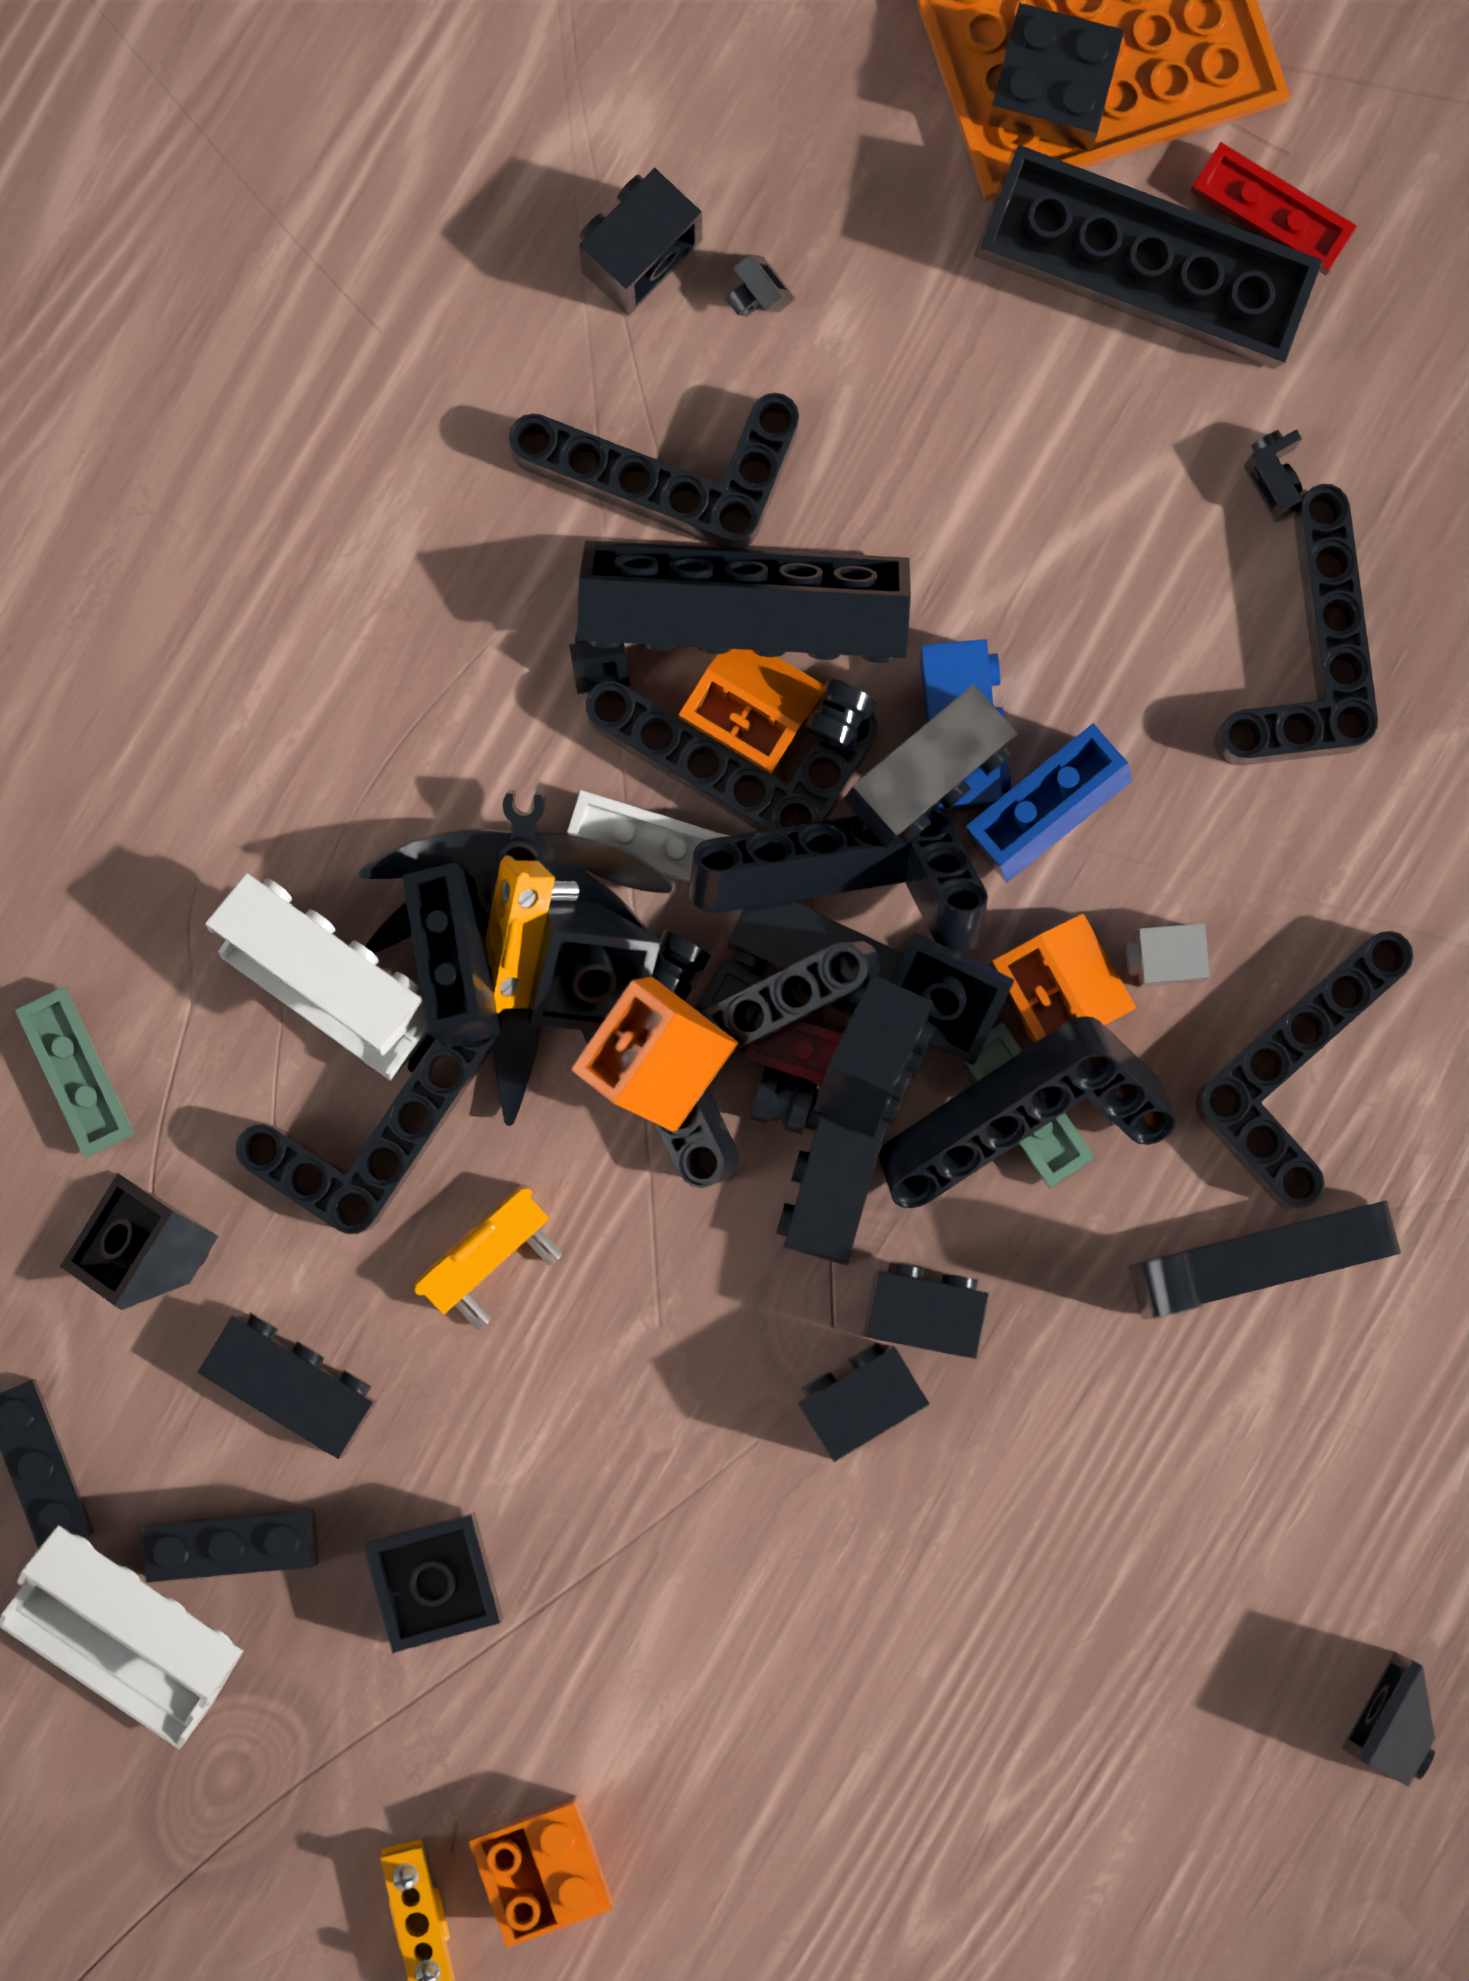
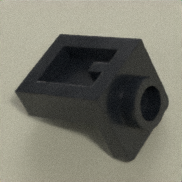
M1297 429L1285 436H1282L1281 432L1276 430L1251 445L1254 453L1251 454L1243 466L1275 522L1294 512L1302 501L1299 493L1303 489L1298 475L1288 463L1282 465L1279 458L1295 450L1301 442L1302 437Z

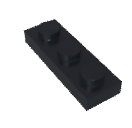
M31 1380L1 1392L0 1451L38 1550L58 1525L72 1535H78L83 1538L94 1534L95 1531L37 1381Z

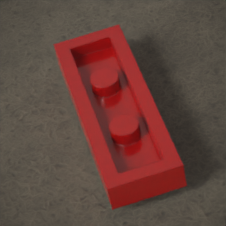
M1222 142L1219 143L1190 190L1197 197L1262 237L1323 260L1319 272L1327 276L1357 228V225Z

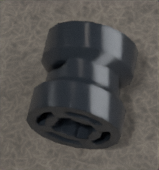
M829 678L821 693L823 702L818 710L811 711L804 728L820 740L840 750L852 752L859 739L857 729L861 721L870 718L877 702L861 690L843 681Z
M664 929L659 938L661 943L659 949L665 958L666 964L663 970H658L654 967L652 977L683 1001H686L692 990L690 981L696 972L704 970L711 955L685 938ZM669 958L670 960L676 962L677 964H679V965H681V966H683V967H685V968H684V969H681V968H679L678 966L674 965L673 963L667 961V959Z
M766 1067L749 1118L762 1123L770 1120H782L785 1130L801 1135L818 1084L801 1079L795 1082L794 1085L789 1083L790 1080L784 1078L782 1072Z

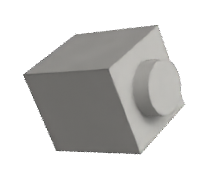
M1205 923L1140 928L1134 933L1135 942L1126 943L1129 975H1138L1139 987L1198 983L1210 978Z

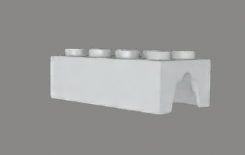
M247 873L206 922L209 932L212 934L216 932L225 939V942L218 951L220 957L392 1082L429 1035L427 1033L422 998L419 997L421 995L420 988L400 972H396L391 977L377 967L378 958L359 942L353 940L349 946L333 935L335 931L333 925L316 911L309 909L304 914L290 904L292 897L276 882L266 878L263 883H260Z
M59 1525L21 1572L17 1583L20 1585L24 1583V1585L0 1617V1628L179 1750L216 1700L243 1653V1650L232 1644L231 1640L223 1632L207 1627L188 1614L180 1603L174 1599L163 1597L141 1582L133 1571L116 1565L94 1550L93 1546L86 1539L78 1535H72Z

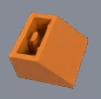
M731 649L727 653L718 654L706 669L680 711L679 719L774 776L803 730L811 711L815 710L822 699L821 693L825 685L779 657L759 656L753 650Z
M1084 914L1034 937L996 958L988 966L1015 980L1006 1000L1031 1045L1075 1017H1094L1106 1026L1136 1009L1134 1002Z
M642 978L631 981L571 1068V1071L614 1104L675 1132L679 1129L738 1042L655 978Z
M577 1796L524 1814L469 1840L506 1948L612 1910L614 1900Z

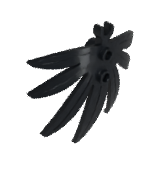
M508 790L503 799V811L511 822V831L465 829L431 835L402 845L364 866L359 872V877L362 879L403 878L402 875L455 862L476 881L485 937L500 862L505 856H511L515 861H539L555 877V881L576 882L578 884L579 893H575L578 894L577 901L598 903L648 931L632 909L612 890L587 874L586 871H590L613 883L641 891L668 894L671 893L673 888L672 882L654 866L636 854L613 843L580 834L536 832L537 821L541 818L546 808V796L543 791L535 793L534 809L530 812H522L515 805V790ZM407 901L386 919L365 945L373 954L412 935ZM659 949L655 968L663 970L666 961ZM529 1007L502 1009L498 1013L502 1021V1034L494 1047L501 1108L504 1123L507 1126L514 1124L521 1107L540 1037L541 1026L529 1023ZM581 1030L588 1045L596 1032ZM428 1035L409 1059L407 1066L409 1072H414L435 1040L431 1035Z

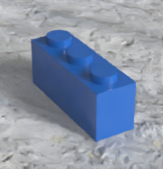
M987 639L921 646L919 658L926 724L973 684L977 686L993 705L992 686H1000V665L997 653L988 654ZM995 707L1005 718L1003 707ZM1008 760L989 776H986L980 769L966 781L972 789L949 810H946L941 803L936 809L945 813L989 808L1002 797V793H1007L1011 790Z
M1092 723L966 825L972 844L1001 878L1008 883L1130 784L1132 777L1129 764L1097 726Z

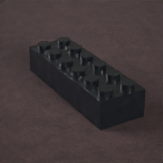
M1019 144L1010 154L973 255L1271 369L1281 366L1287 360L1323 260Z
M585 540L579 575L577 641H589L592 646L598 648H615L622 643L644 644L645 648L653 651H669L676 648V646L698 647L700 651L708 654H724L731 649L753 650L755 654L764 657H778L784 655L785 652L807 653L808 656L819 660H833L840 655L862 656L863 659L869 662L887 663L893 661L894 658H907L911 604L910 560L905 557Z

